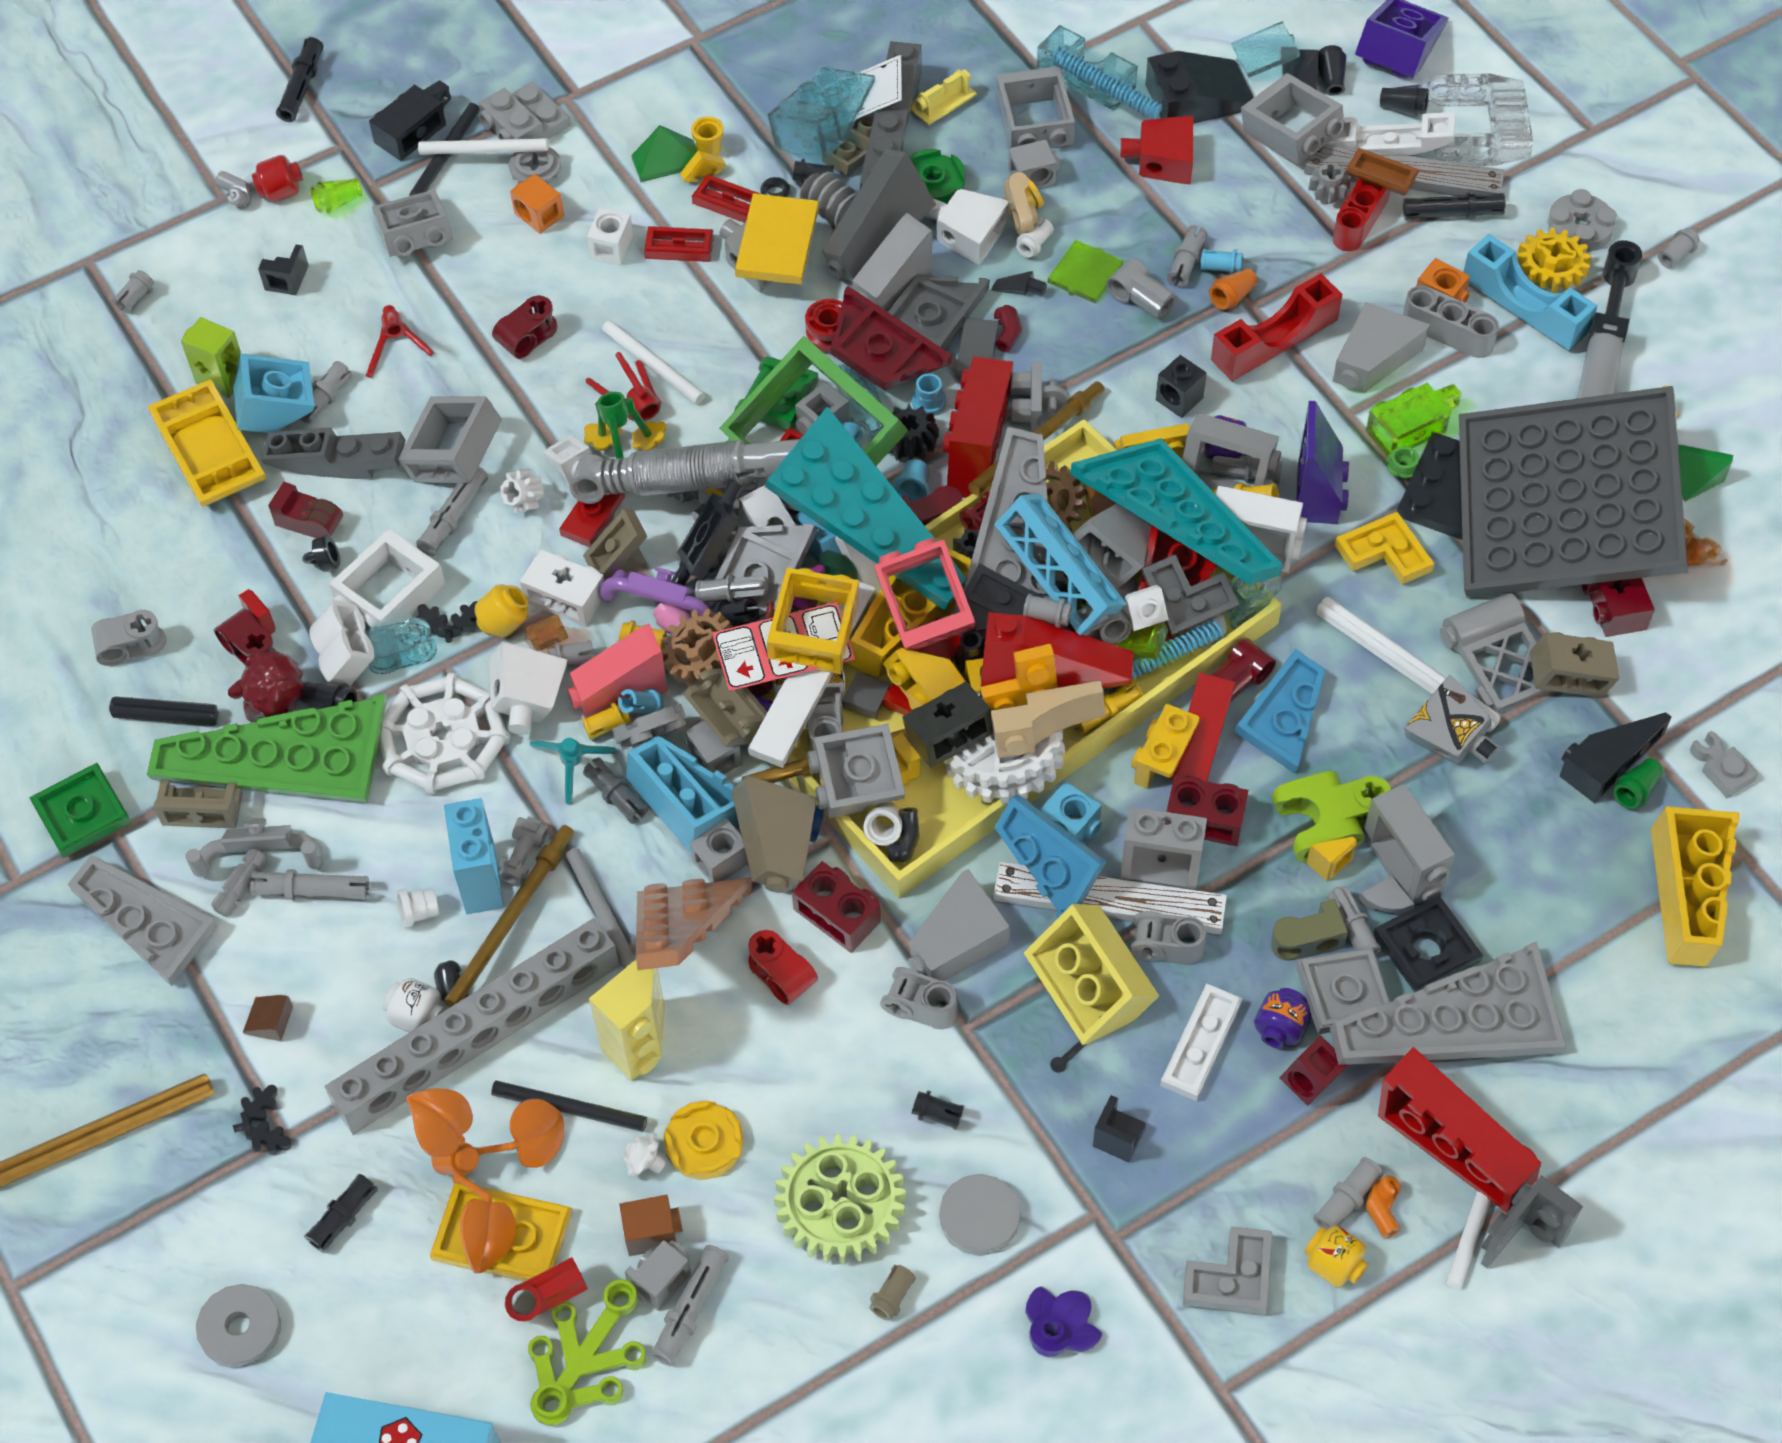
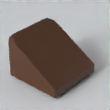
M289 996L255 997L243 1033L281 1041L293 1009Z

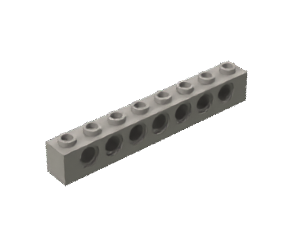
M595 918L589 920L326 1084L325 1089L332 1105L352 1135L356 1134L405 1103L408 1095L432 1086L620 967L615 944Z

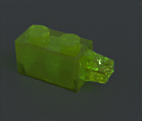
M1428 382L1416 388H1409L1400 396L1387 402H1379L1370 409L1366 432L1386 457L1397 447L1408 446L1414 448L1429 440L1432 431L1439 434L1446 433L1451 410L1459 406L1462 393L1454 384L1435 391Z

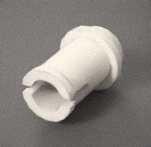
M1038 218V223L1034 224L1033 231L1022 233L1017 238L1016 248L1023 257L1030 258L1040 253L1041 245L1054 231L1051 222L1047 219L1043 222V218Z

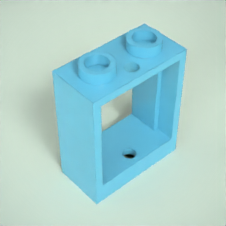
M482 798L444 804L453 872L466 915L504 908L495 845Z

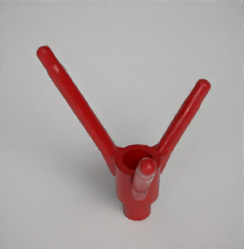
M387 305L382 310L381 322L383 327L381 328L379 340L366 373L368 378L373 376L388 338H397L405 335L427 355L432 356L434 354V351L402 322L400 313L392 305Z

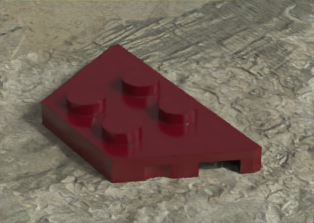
M847 286L845 288L836 331L831 343L830 354L884 391L916 379L923 374L931 373L950 365L952 360L950 353L851 287Z

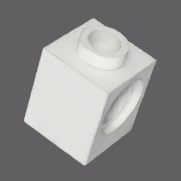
M598 209L586 237L590 259L622 265L633 239L631 214L616 210Z

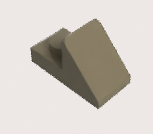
M623 508L583 555L588 566L595 568L603 574L604 581L611 578L616 570H623L628 573L646 565V560L639 546L648 536L635 511Z

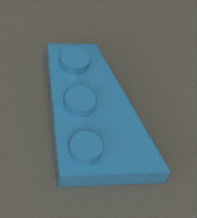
M1020 795L1011 797L994 827L1020 865H1025L1038 883L1036 887L1043 897L1047 896L1058 911L1056 914L1058 918L1072 904L1083 903L1107 861Z

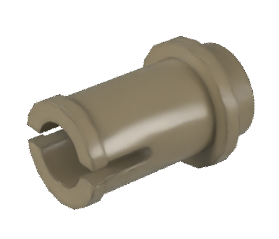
M893 1265L879 1292L873 1293L870 1297L872 1302L869 1306L870 1310L884 1320H891L893 1316H898L901 1311L899 1305L910 1286L915 1282L916 1276L904 1266Z

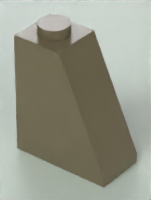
M747 775L733 787L732 797L753 882L765 885V888L771 892H789L803 881L817 797Z

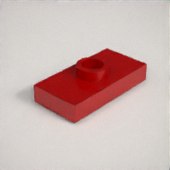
M625 493L603 495L599 502L593 504L577 501L559 528L560 536L590 548L624 500Z

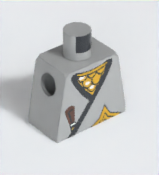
M1450 674L1404 727L1407 739L1456 765H1459L1469 752L1487 764L1499 749L1496 743L1485 736V733L1491 727V717Z

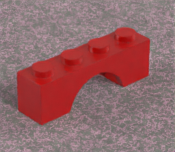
M1322 273L1295 287L1283 307L1266 321L1250 326L1242 319H1239L1215 333L1211 361L1233 382L1338 321L1343 294Z

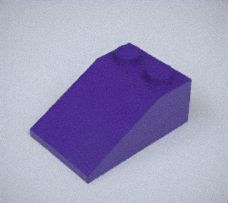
M1386 0L1367 19L1355 55L1362 57L1363 62L1372 66L1382 65L1390 68L1392 73L1399 77L1408 78L1410 76L1414 78L1423 67L1444 30L1449 17L1405 0Z
M1308 401L1297 463L1296 502L1303 503L1301 517L1307 518V522L1338 524L1341 510L1347 511L1349 490L1342 488L1343 482H1348L1349 461H1343V446L1317 402Z

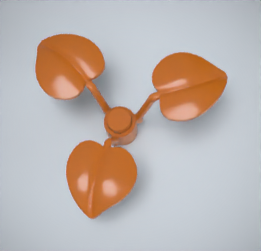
M442 1088L415 1092L408 1095L406 1100L412 1113L417 1140L424 1152L432 1156L431 1162L434 1170L441 1175H453L452 1181L454 1183H461L483 1199L468 1201L460 1219L461 1240L467 1261L474 1273H483L499 1261L513 1245L516 1235V1222L512 1210L506 1203H492L491 1194L467 1179L465 1175L470 1174L477 1167L479 1155L509 1151L516 1148L519 1161L524 1167L537 1168L548 1164L557 1155L563 1142V1117L560 1114L561 1112L550 1103L541 1099H529L520 1103L512 1113L510 1132L515 1141L484 1147H473L469 1143H465L463 1136L469 1130L473 1121L471 1107L463 1095L454 1090Z

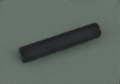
M114 696L111 698L109 712L113 718L213 726L217 723L219 715L217 705L208 703Z

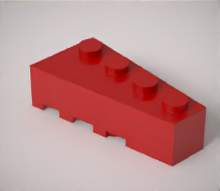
M1412 1047L1383 1078L1378 1117L1476 1191L1484 1194L1504 1212L1508 1213L1514 1205L1512 1201L1525 1183L1532 1187L1537 1181L1542 1162L1537 1159L1535 1153L1517 1141L1417 1049Z

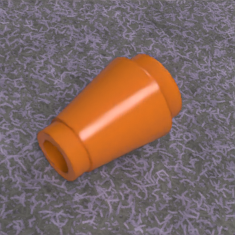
M1246 268L1216 279L1209 289V297L1212 303L1221 310L1233 309L1257 285V276L1254 271Z

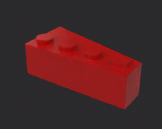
M973 356L970 368L963 369L961 378V389L963 390H957L955 410L958 411L951 412L950 432L945 433L943 453L949 454L947 485L957 488L963 498H967L972 494L968 488L969 483L995 463L996 451L999 449L1002 426L1005 422L1012 389V361Z

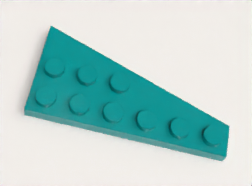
M828 407L825 408L779 464L765 484L768 490L876 564L880 563V557L888 553L900 551L901 555L915 550V544L934 538ZM939 559L894 575L943 610L947 608L954 598ZM952 560L958 578L960 580L961 586L963 587L967 577L963 574V572Z
M1162 438L1071 464L1070 475L1247 584L1252 585L1280 576L1283 564Z

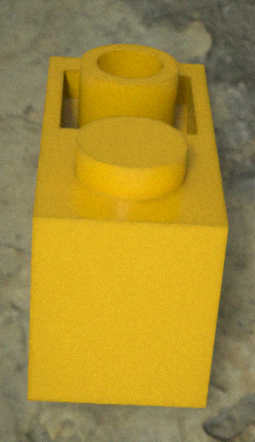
M904 648L895 651L882 663L887 669V675L890 680L899 686L909 699V705L912 710L939 697L947 690L966 682L950 659L908 649L905 650Z

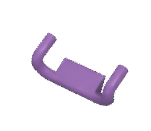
M655 567V571H658L656 578L630 571L628 577L625 571L616 570L611 578L602 583L600 589V597L605 602L614 601L619 592L623 591L691 612L696 609L701 616H703L707 608L712 611V608L717 604L714 601L709 608L702 600L693 597L695 593L694 588L670 582L672 575L676 576V572Z

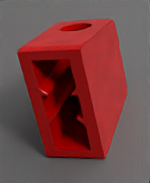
M1193 116L1144 120L1141 122L1140 139L1121 138L1120 158H1139V175L1141 177L1191 185L1193 168Z

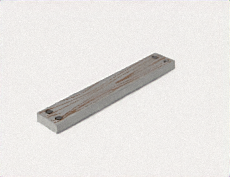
M1325 144L1314 155L1306 159L1304 173L1313 175L1315 167L1320 168L1326 163H1336L1344 167L1343 176H1349L1345 171L1357 148ZM1367 150L1419 169L1420 172L1410 189L1458 196L1466 195L1467 192H1474L1475 195L1502 193L1504 169ZM1351 177V180H1353V181H1358V180H1359V179H1356V178H1354V177Z

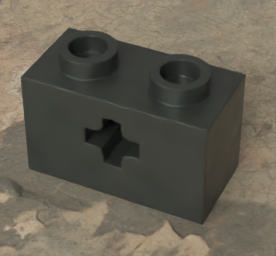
M967 681L953 689L947 690L939 697L902 716L907 740L930 768L993 734L990 707Z

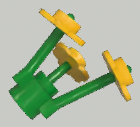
M608 392L599 397L595 403L598 413V424L590 423L584 427V442L589 445L593 444V447L599 451L606 450L609 446H614L616 459H624L620 436L622 435L621 427L627 423L629 414L639 427L632 433V439L634 440L632 447L635 450L641 448L642 451L657 447L665 439L664 432L667 429V425L663 421L657 423L649 421L645 424L635 409L633 399H625L624 395L620 392Z

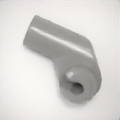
M225 171L219 172L215 183L217 186L229 191V196L227 195L228 202L235 208L245 207L250 201L248 182Z

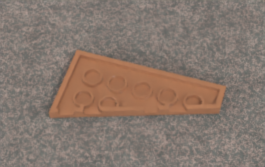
M751 877L705 883L704 879H690L682 882V886L668 888L664 883H656L645 886L644 891H637V969L645 970L680 965L694 951L693 943L703 942L706 939V932L714 931L731 914L730 906H739L743 902L742 896H749L753 892Z

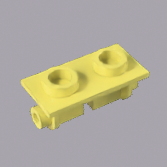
M958 69L954 71L953 75L943 80L942 85L937 84L926 92L917 94V99L914 100L911 111L929 126L977 96V92L968 86V82L971 80L969 72L966 69L962 71Z

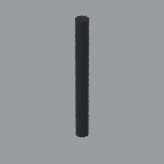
M472 102L468 104L444 141L461 140L480 111L477 104ZM435 154L409 195L427 192L451 154Z
M498 1080L494 1081L491 1090L492 1096L521 1103L529 1099H541L550 1103L562 1113L644 1132L647 1125V1116Z

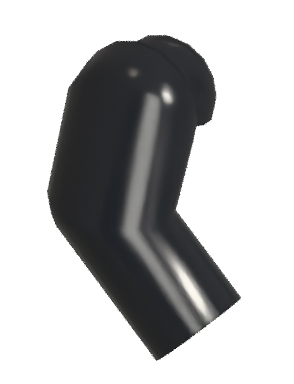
M913 807L899 810V817L902 821L900 842H894L887 846L888 859L891 862L902 861V864L911 860L920 838L918 809Z
M453 960L438 964L434 972L436 989L440 992L442 1001L445 1000L460 977L461 967Z

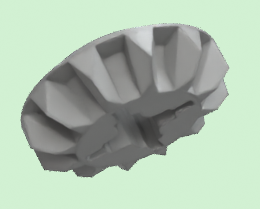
M551 147L545 152H515L509 161L512 179L519 180V182L525 181L535 173L549 184L551 178H558V170L561 168L560 157ZM537 160L539 164L538 170L532 171L531 169Z

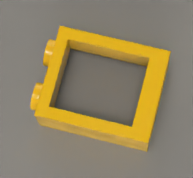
M787 567L767 639L768 659L817 667L820 669L816 670L841 674L848 640L850 639L859 603V580L851 579L845 575L833 576L816 573L807 568L793 569ZM794 596L829 603L837 602L840 605H845L836 641L784 632Z

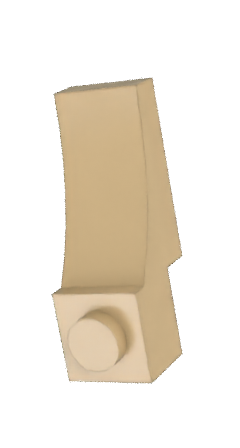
M1101 681L1026 693L1027 705L991 711L998 758L1036 752L1035 746L1052 734L1078 723L1105 717L1104 693Z

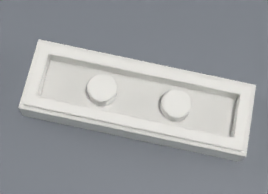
M1206 983L1161 1079V1087L1197 1102L1241 1007L1243 998Z

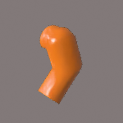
M1384 1176L1381 1180H1377L1371 1187L1365 1203L1366 1210L1383 1239L1390 1238L1401 1230L1391 1213L1396 1195L1400 1193L1401 1186L1399 1181L1392 1176Z

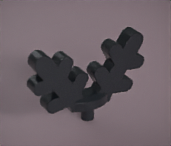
M474 601L469 607L461 605V616L456 613L451 615L453 625H447V615H440L437 606L429 609L427 605L421 604L417 608L419 613L416 616L417 625L422 626L425 635L437 634L438 637L445 638V642L450 643L452 638L461 635L463 632L476 631L475 605L478 601Z
M269 1085L263 1091L260 1087H255L253 1089L255 1100L252 1103L248 1097H243L241 1099L243 1112L240 1113L242 1123L233 1125L234 1133L244 1130L246 1139L252 1141L254 1152H259L262 1148L261 1144L267 1145L269 1155H275L277 1148L281 1150H289L291 1148V1139L284 1136L283 1127L277 1126L269 1132V1122L265 1121L267 1115L263 1109L274 1110L277 1107L274 1098L278 1092L275 1085ZM256 1120L261 1123L256 1127H252L251 1121Z

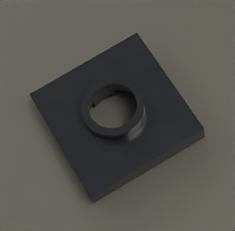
M1440 895L1376 927L1373 933L1414 992L1424 989L1428 984L1466 970L1481 962L1483 954ZM1420 939H1430L1438 945L1440 954L1431 956L1430 960L1420 957L1421 953L1414 948L1413 944Z

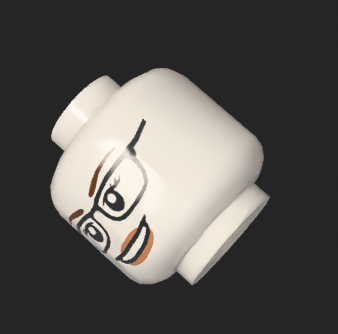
M414 978L405 979L401 983L395 982L389 989L383 1003V1010L387 1012L388 1022L408 1033L444 1012L445 1008L440 1006L441 994L436 988Z

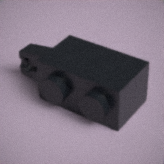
M438 80L424 90L414 84L406 92L400 94L397 99L369 120L374 143L399 161L404 160L418 148L419 142L427 141L446 126L443 109L451 100L449 86Z

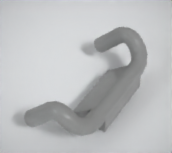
M252 818L244 821L245 828L227 829L222 839L211 841L203 846L200 851L190 849L185 857L193 874L201 878L208 874L211 860L219 854L248 852L251 848L258 851L298 848L301 849L307 866L311 869H318L323 863V852L320 844L307 834H292L291 825L263 827L267 824L265 818Z

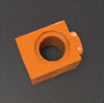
M535 173L525 181L518 183L510 191L514 214L539 234L564 217L561 194Z
M1434 258L1418 278L1416 286L1430 287L1466 303L1470 296V291L1467 290L1470 275Z

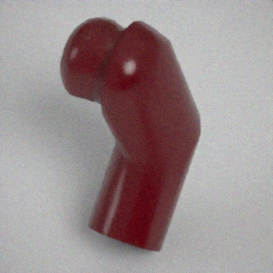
M1010 305L998 307L994 312V319H999V325H1002L1004 329L995 345L1000 351L1005 353L1011 350L1023 331L1018 312Z

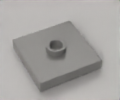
M1373 948L1303 958L1297 961V972L1318 1035L1331 1033L1330 1028L1335 1021L1370 1007H1379L1391 1002Z

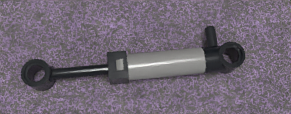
M1620 240L1613 243L1608 250L1602 271L1605 282L1611 285L1605 314L1596 312L1593 319L1577 398L1614 394L1630 320L1619 317L1624 287L1634 283L1642 259V250L1634 242Z

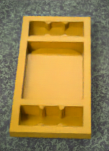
M211 379L147 406L168 450L173 455L190 490L201 507L266 479L265 473L241 431L237 429L236 422Z

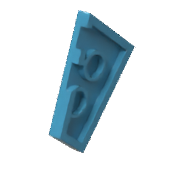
M1295 649L1239 721L1234 732L1295 774L1299 767L1303 745L1308 735L1310 720L1316 706L1326 669Z

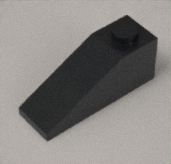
M1664 712L1590 734L1579 745L1574 742L1568 747L1561 758L1564 765L1559 777L1595 804L1615 784L1617 778L1627 773L1664 736L1672 716Z

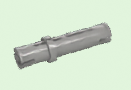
M478 467L470 483H458L440 510L435 511L431 515V523L416 541L417 548L426 555L435 556L447 536L452 535L456 531L458 520L471 504L480 488L488 480V474L484 469Z
M288 869L286 873L253 871L251 878L255 879V882H250L252 895L285 896L287 900H295L296 896L367 900L369 895L366 890H369L368 876L298 874L296 870Z
M713 1245L705 1246L704 1252L675 1308L667 1312L664 1318L666 1325L650 1352V1356L659 1363L673 1366L687 1336L694 1334L697 1328L695 1321L710 1295L724 1264L729 1259V1255L722 1249ZM707 1274L706 1277H705V1279L703 1280V1282H702V1284H701V1286H700V1288H699V1290H698V1292H697L695 1298H693V1296H694V1294H695V1292H696V1290H697V1288H698V1286H699L701 1280L703 1279L704 1275ZM687 1311L686 1315L684 1316V1318H683V1320H682V1322H681V1325H680V1327H679L677 1333L675 1334V1336H673L674 1332L676 1331V1329L678 1328V1326H679V1324H680V1321H681V1319H682L684 1313Z

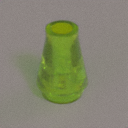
M357 178L318 182L317 186L311 188L312 201L320 213L326 211L329 214L363 195L362 187Z

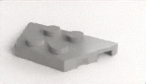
M810 523L793 526L739 527L716 579H726V576L731 574L736 578L765 576L769 585V591L765 597L747 598L754 599L757 603L756 606L747 607V610L759 608V615L766 613L767 604L770 601L774 602V609H776L786 568H801L819 527Z

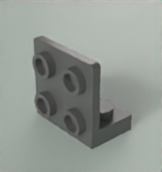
M1542 1175L1532 1187L1525 1183L1512 1201L1514 1205L1505 1215L1502 1212L1489 1228V1236L1481 1246L1486 1251L1481 1264L1488 1269L1524 1223L1530 1227V1230L1538 1239L1546 1243L1551 1242L1559 1248L1568 1237L1583 1206Z

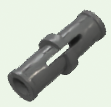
M594 758L592 762L597 767L594 768L588 763L584 767L583 775L589 778L602 792V797L608 804L613 803L631 824L637 823L639 819L635 816V813L643 818L648 811V806L629 789V784L623 777H617L601 758Z

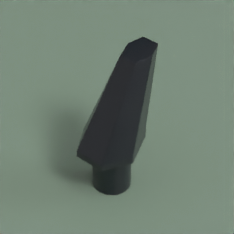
M1033 271L999 278L995 281L991 290L1026 295L1028 291L1043 296L1047 283L1035 279Z

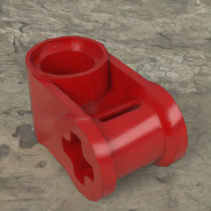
M760 930L749 939L748 964L750 970L783 1004L790 1005L817 982L818 976L812 965L804 957L797 954L774 931Z

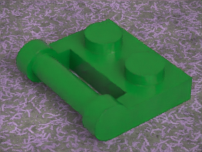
M768 356L763 358L759 365V374L745 398L739 400L735 410L781 360ZM807 369L760 421L786 430L788 428L792 429L796 423L795 405L815 389L819 381L818 372Z

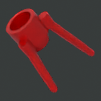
M617 352L615 356L633 385V388L628 391L626 397L633 399L635 409L643 421H647L660 411L662 402L656 395L642 362L637 360L635 365L643 385L639 382L622 353ZM586 378V383L599 394L604 395L609 392L593 379ZM629 414L628 418L629 420H632L633 418Z

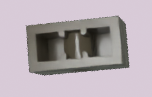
M1546 632L1530 651L1535 689L1603 698L1619 680L1614 644L1611 641L1598 640L1594 637L1584 638L1564 635L1560 632Z

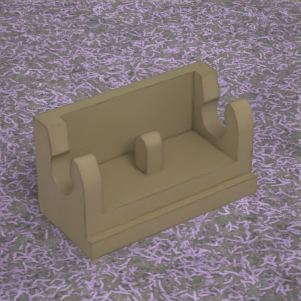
M722 668L701 672L699 677L705 682L701 685L688 687L683 695L725 747L751 743L768 712L747 687L729 691Z
M162 779L157 799L154 802V809L162 826L236 829L243 792L241 788H236L237 782H228L226 790L176 788L175 785H170V780Z

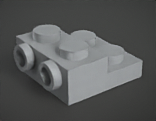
M532 81L513 93H510L504 87L479 102L480 113H478L480 122L485 129H491L498 136V139H550L571 126L570 117Z
M435 189L372 206L374 217L389 257L407 256L414 250L424 247H439L446 241L453 240L447 214Z
M888 724L814 737L813 751L807 752L808 764L811 774H819L821 786L815 787L819 809L827 808L829 818L866 811L867 806L904 799L905 791Z

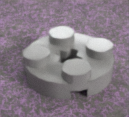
M1577 189L1571 195L1563 196L1553 203L1547 220L1549 224L1548 232L1550 228H1554L1556 234H1561L1564 229L1568 230L1567 237L1572 238L1578 235L1580 237L1578 245L1587 244L1589 247L1588 252L1596 251L1610 241L1617 214L1604 201L1591 196L1589 191ZM1583 220L1587 222V224L1581 223L1578 225L1575 223V221Z
M678 704L675 707L670 706L639 717L633 721V724L626 726L624 723L613 728L612 732L616 743H620L622 750H625L652 738V732H654L655 737L658 735L662 737L677 731L676 729L686 726L684 719L687 717L682 704Z

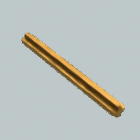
M206 1074L196 1076L0 1161V1187L212 1096L214 1088L209 1077Z

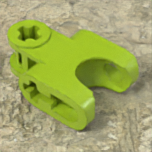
M1325 771L1279 785L1274 790L1271 799L1279 814L1283 816L1304 814L1315 822V826L1298 833L1293 844V851L1297 860L1307 863L1309 849L1313 844L1352 836L1357 840L1356 847L1363 843L1365 835L1362 829L1365 827L1371 800L1391 790V787L1387 781L1373 775L1342 784L1337 772Z

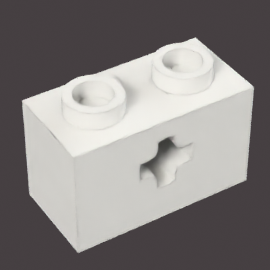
M540 550L519 581L521 591L527 597L529 604L585 627L603 601L600 597L601 585L604 582L603 574L591 566L583 567L573 563L557 553L551 554Z

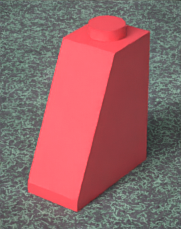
M650 624L640 627L570 672L573 687L567 689L574 710L581 708L584 718L611 708V703L613 702L617 705L619 697L630 698L621 694L626 689L641 692L646 689H654L659 694L668 692L662 651Z

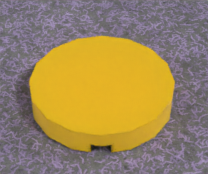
M706 1100L689 1103L677 1110L671 1117V1121L667 1129H665L663 1136L666 1156L673 1168L686 1177L699 1180L717 1178L731 1170L740 1159L744 1146L741 1123L734 1112L727 1107L724 1108L716 1105V1102Z

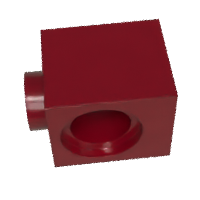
M1320 1035L1288 1067L1279 1079L1309 1106L1348 1065H1338L1335 1048Z

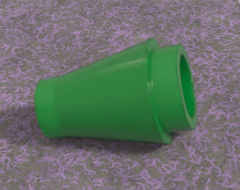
M1648 758L1642 764L1617 778L1613 789L1616 801L1627 809H1636L1637 807L1644 806L1648 802L1658 779L1663 775L1662 765L1657 760Z

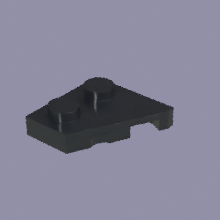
M980 563L964 591L975 620V629L972 630L987 631L989 612L1023 616L1028 594L1045 598ZM956 606V608H955L953 614H956V613L959 612L957 606Z

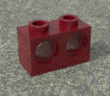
M1174 775L1166 812L1207 818L1204 840L1238 847L1249 790L1239 788L1230 783L1217 784L1203 781L1195 776L1182 777ZM1182 802H1191L1194 806H1185ZM1226 809L1231 811L1232 813L1224 814L1218 810ZM1165 819L1164 824L1169 825L1171 824V821Z
M823 861L792 891L793 910L850 953L881 922V907L878 898L868 889L864 888L861 890L854 885L843 870L838 867L831 868ZM820 891L832 892L828 896L817 895ZM857 912L862 914L860 917L857 918H849L846 916L848 913Z

